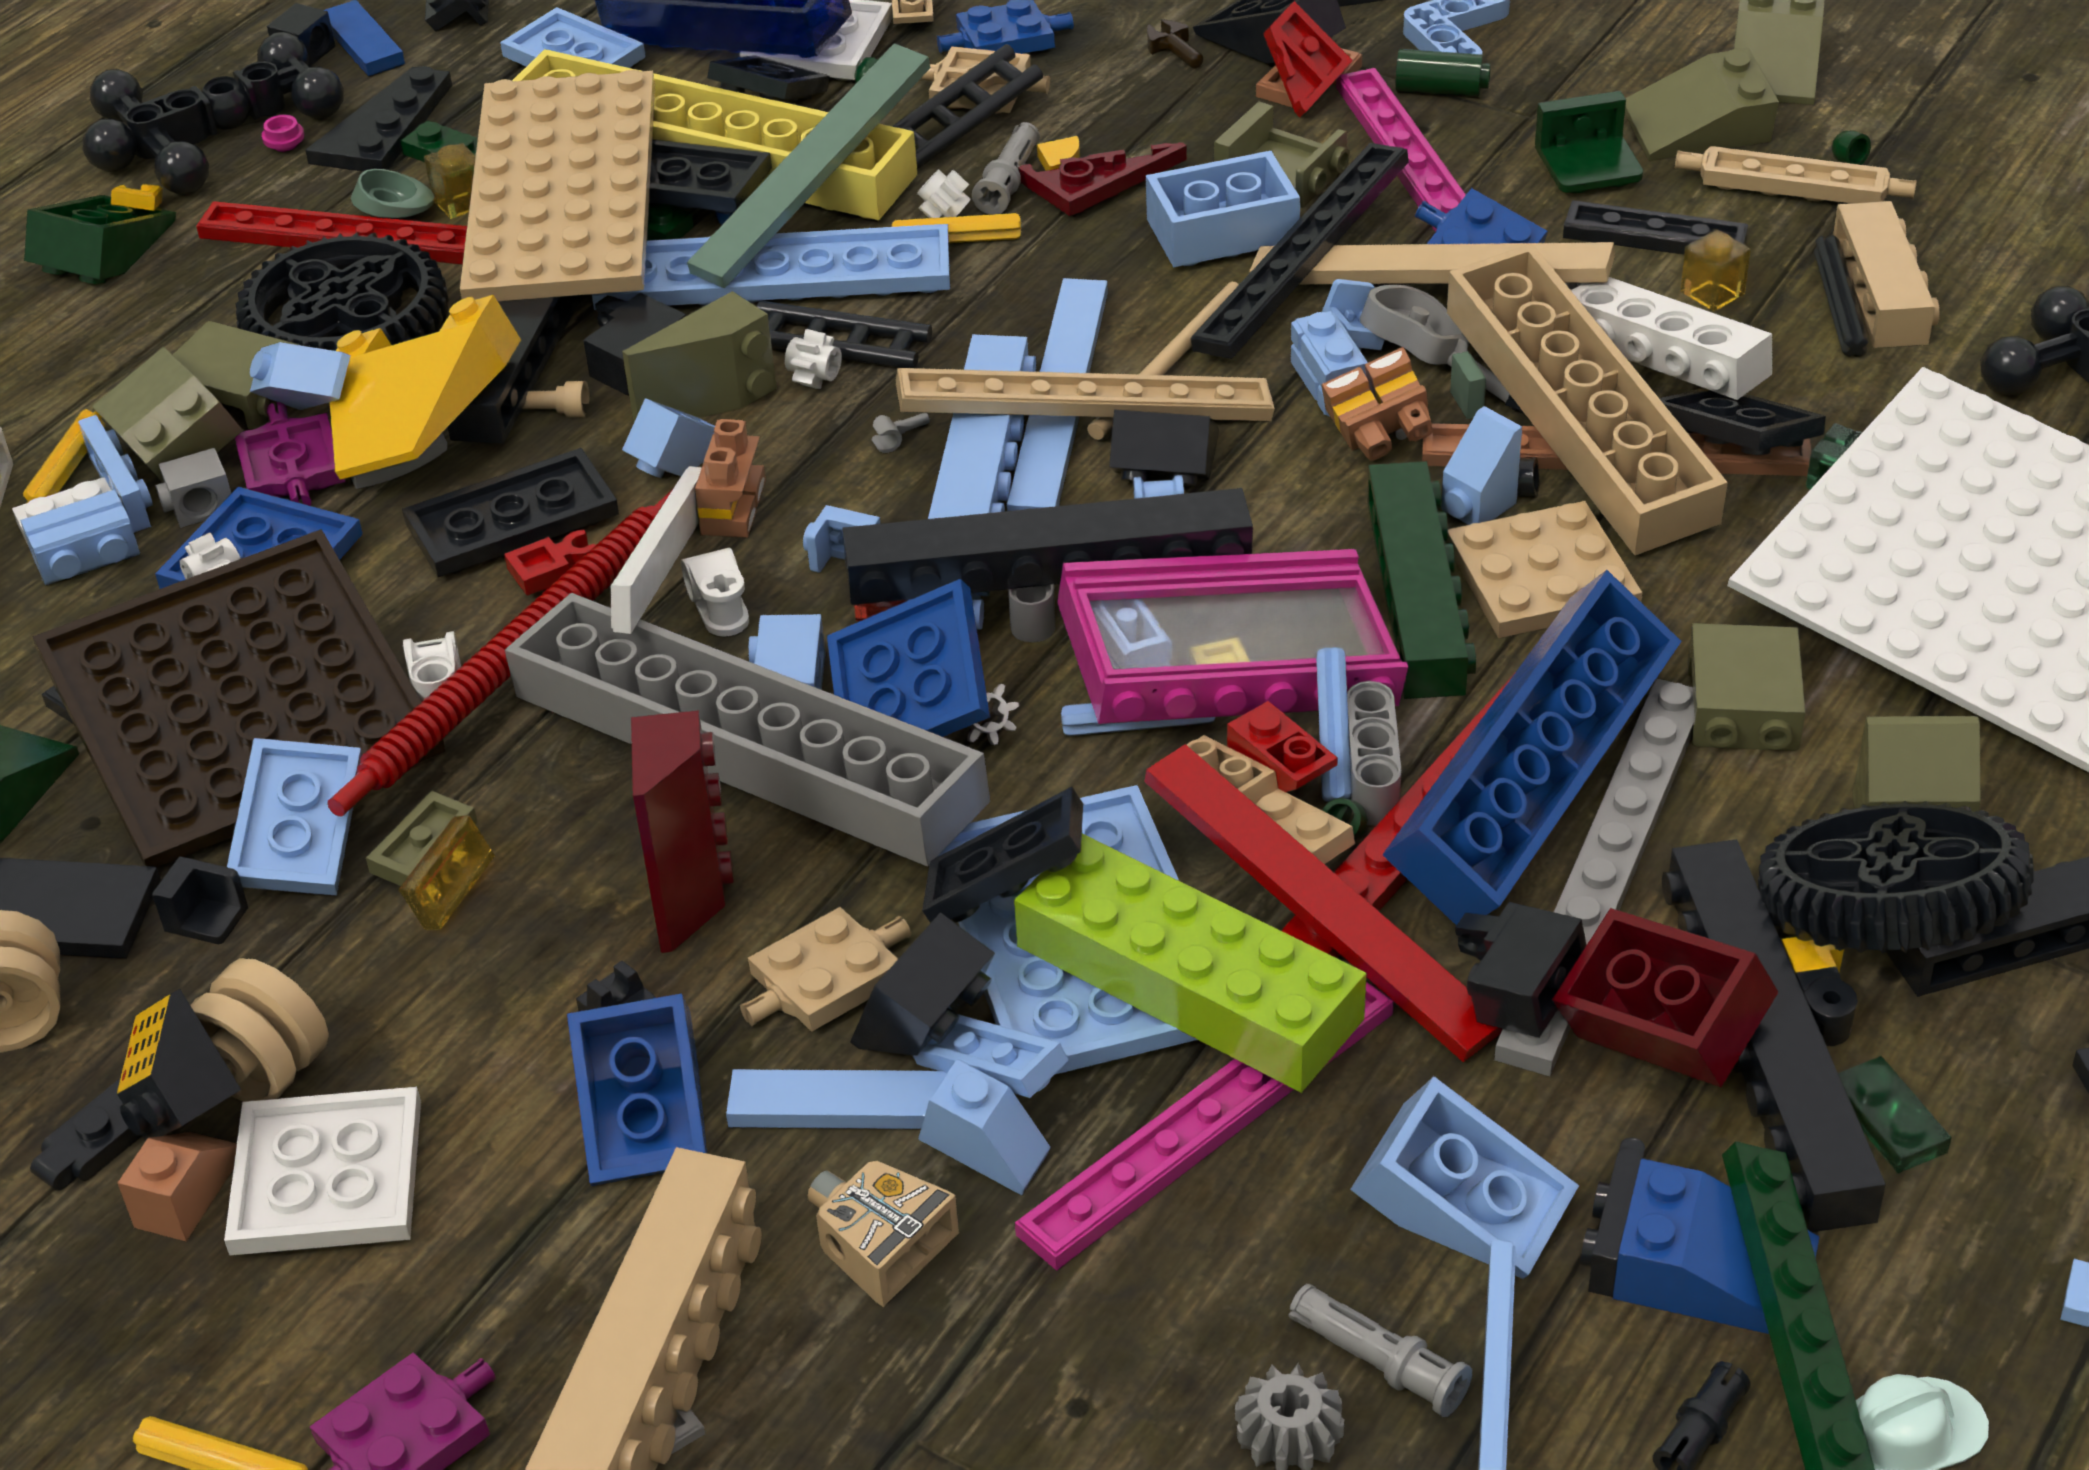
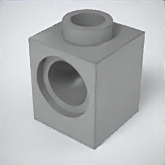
M215 448L159 464L164 483L155 485L164 512L173 510L180 528L207 520L231 494L226 473Z

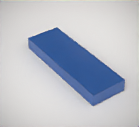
M357 0L324 10L328 11L333 37L368 76L405 64L403 51Z

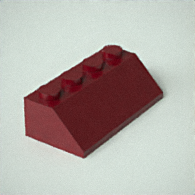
M699 710L631 717L633 800L661 953L674 951L725 907L724 884L734 883L731 851L720 850L721 845H728L725 812H714V806H722L719 772L708 773L707 767L716 766L713 732L702 733Z

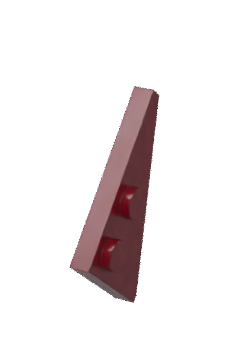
M1182 142L1174 144L1163 143L1151 145V155L1126 158L1125 151L1118 150L1091 154L1084 158L1060 159L1059 169L1036 172L1031 164H1026L1018 167L1021 175V184L1067 215L1072 216L1146 180V175L1163 172L1186 161L1187 145Z

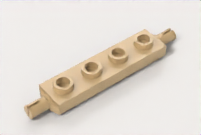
M1710 146L1704 154L1678 150L1675 161V169L1701 171L1700 175L1703 179V185L1716 186L1723 190L1742 189L1758 191L1770 196L1781 194L1804 197L1810 201L1828 200L1848 204L1882 202L1887 195L1914 199L1917 180L1890 178L1888 169L1882 167Z

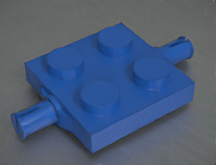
M1010 0L1006 5L995 7L974 6L968 9L967 12L956 14L959 33L938 35L937 45L940 53L949 51L951 46L997 51L1005 44L1010 45L1015 53L1020 54L1055 48L1054 32L1073 29V17L1070 12L1052 16L1044 15L1034 0Z
M1473 188L1470 189L1457 207L1447 213L1423 201L1415 214L1417 219L1419 218L1437 229L1427 244L1544 243L1548 232Z

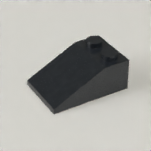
M1237 0L1193 26V29L1198 36L1267 64L1273 63L1274 59L1263 33L1294 1L1331 39L1334 35L1344 30L1346 26L1337 0Z

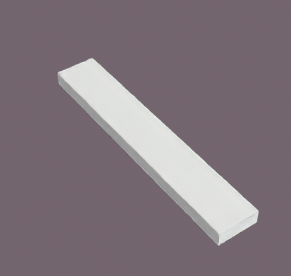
M689 466L685 470L612 583L611 628H613V632L632 633L697 527L699 517L695 486L701 467Z

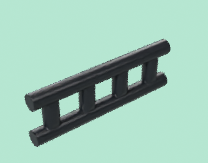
M1005 44L894 124L892 127L914 131L917 170L1043 78L1041 69L1033 64L1023 72L1009 63L1016 57L1015 52L1010 45ZM996 73L1008 83L991 95L978 84ZM964 95L977 106L962 117H958L947 107ZM933 118L944 126L945 129L928 141L915 130Z
M759 301L757 305L759 309L768 314L772 349L786 351L788 344L794 337L804 339V334L780 332L786 322L807 325V329L825 333L827 329L851 332L846 341L834 340L832 345L841 350L842 359L899 368H917L918 352L909 351V348L913 341L929 343L932 338V325L766 301ZM870 335L894 338L890 347L865 344Z

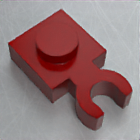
M577 530L565 536L560 543L554 544L550 537L505 553L504 556L508 571L526 596L549 588L596 545H588L585 530Z

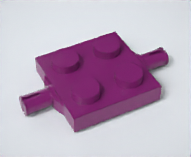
M277 402L279 413H276L274 403H271L267 408L270 423L257 429L241 432L235 437L247 489L279 498L289 495L290 501L299 503V500L302 499L303 504L311 506L309 490H321L330 485L345 482V479L340 480L335 473L332 430L327 413L306 418H289L285 404Z
M413 1352L312 1424L310 1429L315 1442L332 1459L334 1466L328 1470H443L490 1435L485 1418L467 1402V1399L490 1382H494L496 1377L488 1363L479 1358L476 1363L451 1380L436 1374Z

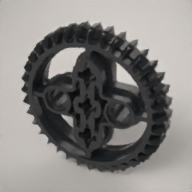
M356 232L353 236L343 237L341 233L337 238L327 239L323 236L321 241L313 243L306 240V244L299 248L290 246V251L286 254L276 253L274 261L262 262V269L251 272V279L243 282L244 289L238 292L239 301L235 303L237 309L235 313L237 318L236 324L239 329L273 337V339L277 338L296 343L301 346L336 351L338 348L337 342L344 335L355 330H360L361 333L381 328L391 345L439 332L442 328V322L447 320L446 312L449 298L445 278L442 277L436 260L430 258L429 252L421 251L419 245H408L406 239L394 241L392 235L378 238L376 233H371L369 236H361L359 232ZM409 287L416 290L418 293L413 301L397 315L395 311L401 306L402 291ZM289 298L290 301L282 308L281 321L273 326L267 323L279 305Z
M1904 801L1901 804H1887L1883 802L1881 805L1869 807L1862 804L1861 808L1852 810L1842 808L1839 813H1823L1817 820L1806 819L1802 822L1801 826L1788 828L1786 834L1778 835L1774 838V842L1766 846L1765 853L1760 856L1761 864L1759 865V876L1757 877L1761 900L1765 903L1773 924L1782 927L1784 933L1796 934L1797 938L1802 941L1814 940L1815 945L1820 947L1831 944L1839 951L1846 948H1855L1859 953L1866 950H1880L1884 954L1887 950H1902L1906 953L1908 949L1913 948L1929 950L1931 946L1939 944L1951 946L1955 940L1963 939L1970 941L1974 939L1976 933L1988 934L1993 931L1994 926L2007 924L2009 918L2019 915L2021 908L2028 905V896L2032 895L2031 883H2034L2033 856L2029 852V843L2025 841L2024 834L2018 832L2015 825L2005 823L2003 818L1989 816V813L1983 810L1972 812L1971 808L1967 806L1954 808L1947 802L1941 805H1931L1927 801L1921 804H1908Z

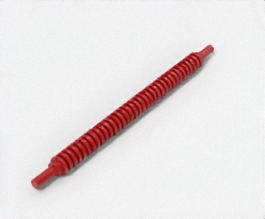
M672 490L654 506L649 505L636 508L632 514L626 517L602 541L576 562L572 568L547 588L542 595L537 597L534 602L507 624L503 630L497 633L495 637L468 659L463 666L458 668L454 674L427 696L421 704H418L413 711L408 713L404 719L398 722L395 727L367 750L360 758L357 775L327 801L330 811L336 816H344L371 790L389 788L395 784L414 764L420 761L423 756L511 677L505 649L570 593L592 601L603 593L614 582Z

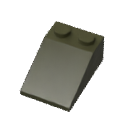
M1825 0L1739 1L1734 49L1750 48L1774 94L1781 103L1814 105Z
M1750 48L1733 49L1708 54L1627 97L1625 115L1648 161L1676 157L1678 150L1703 153L1710 146L1735 148L1771 142L1779 101Z
M733 291L622 351L633 422H635L645 398L700 418L742 409L777 389L768 314Z
M164 346L92 406L162 483L164 481L159 467L160 463L215 448L216 452H218L243 431L213 394Z

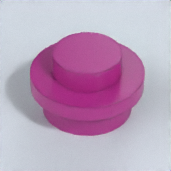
M277 115L265 121L261 136L264 145L279 152H286L294 149L304 139L303 127L297 123L295 117L291 115Z

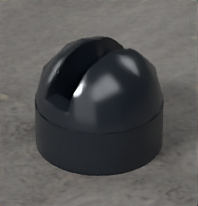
M1520 458L1517 496H1538L1540 483L1537 458Z

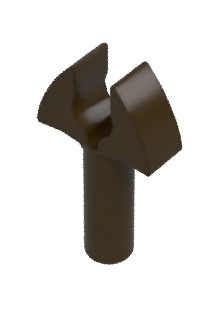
M1161 19V32H1158L1153 26L1148 24L1147 45L1152 55L1168 49L1192 68H1198L1202 65L1203 55L1186 43L1189 41V26L1180 22Z

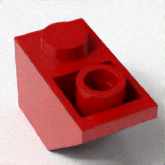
M1269 701L1227 724V747L1274 770L1278 788L1284 792L1296 790L1338 765V757Z

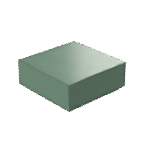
M1468 351L1452 354L1450 392L1466 419L1474 418L1477 411L1485 403L1486 378Z

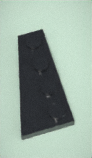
M427 66L410 68L305 150L308 164L362 172L370 169L388 170L403 151L401 140L426 121L452 87L450 71L434 70Z

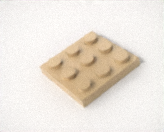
M1586 501L1448 529L1446 543L1453 544L1455 562L1498 638L1548 628L1570 597L1605 570H1608L1640 602L1642 601V591Z

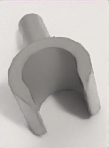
M921 413L893 422L890 417L880 415L873 422V428L878 435L873 436L872 441L880 452H893L902 442L901 434L928 424L930 418L927 413Z

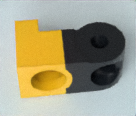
M1797 937L1782 939V945L1826 1046H1836L1844 1043L1850 1036L1858 1002L1856 992L1840 978L1839 972L1844 949L1839 951L1831 944L1820 947L1815 945L1814 940L1802 941Z

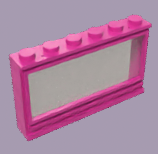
M1356 549L1063 563L1057 603L1098 724L1239 716L1246 714L1267 701L1271 702L1283 713L1318 711L1316 657L1319 649L1328 647L1342 648L1345 651L1347 692L1353 685L1359 682H1380L1392 690L1395 706H1399L1408 665L1407 662H1402L1358 565L1359 556Z

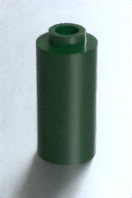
M1399 49L1395 90L1479 97L1481 88L1489 89L1491 63H1483V54Z

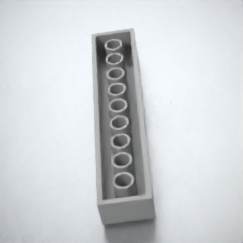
M570 593L505 649L516 697L629 744H632L631 717L699 710L702 733L713 732L716 766H707L708 773L719 772L721 782L927 867L930 861L935 859L990 802L983 752L643 620H639L631 634L613 632V628H611V608L574 593Z

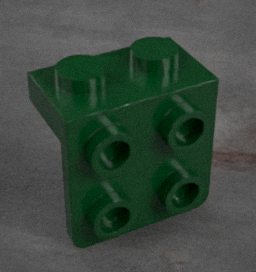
M1621 91L1538 103L1535 149L1560 191L1565 193H1582L1586 190L1609 186L1622 187L1628 183L1642 180L1643 168L1623 138L1626 98Z

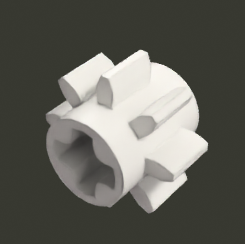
M938 169L917 192L924 200L919 209L929 218H940V216L956 217L971 200L963 192L969 184L954 170L945 176Z
M806 329L804 339L794 337L790 341L785 353V367L788 371L794 372L793 382L821 389L822 380L832 381L835 379L841 366L842 355L838 347L832 346L834 337L827 336L826 333Z
M209 532L185 546L189 556L180 560V567L185 579L241 558L229 539L224 538L215 542L212 534Z
M999 684L992 693H986L988 702L991 700L995 703L992 712L998 716L997 722H986L983 726H980L978 723L970 725L969 727L972 730L968 734L967 741L974 742L978 739L980 733H987L988 741L991 745L998 744L997 730L1003 728L1008 731H1015L1017 727L1007 719L1009 711L1019 707V703H1006L1001 697L1004 693L1005 685Z

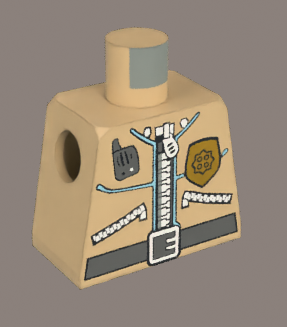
M879 1161L868 1162L848 1182H845L830 1171H824L814 1179L808 1191L809 1202L819 1208L816 1218L820 1246L824 1253L882 1307L959 1234L954 1194Z

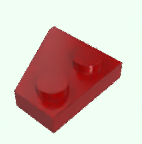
M1295 1L1263 33L1294 112L1299 118L1309 110L1353 61Z

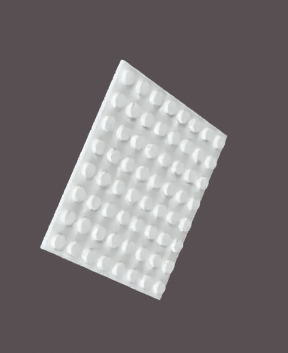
M1922 367L1729 578L1727 586L2089 772V445L2073 436L2066 435L2047 426L2029 415L2022 414L1994 401L1984 394L1977 393L1958 384L1942 374Z

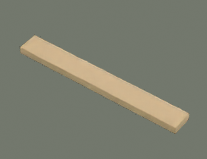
M1614 242L1532 243L1564 283L1608 282L1615 258ZM1531 243L1334 245L1299 285L1333 284L1336 279L1369 282L1372 284H1449V271ZM1260 246L1249 272L1260 263L1274 246Z
M897 368L896 374L900 412L1114 417V410L1210 416L1213 420L1272 421L1275 409L1266 378Z

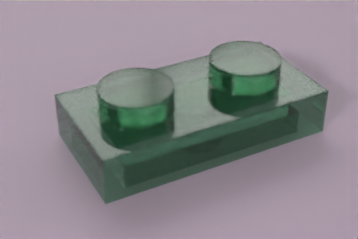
M1882 1056L1838 1073L1864 1134L1897 1173L1948 1153L1952 1137Z

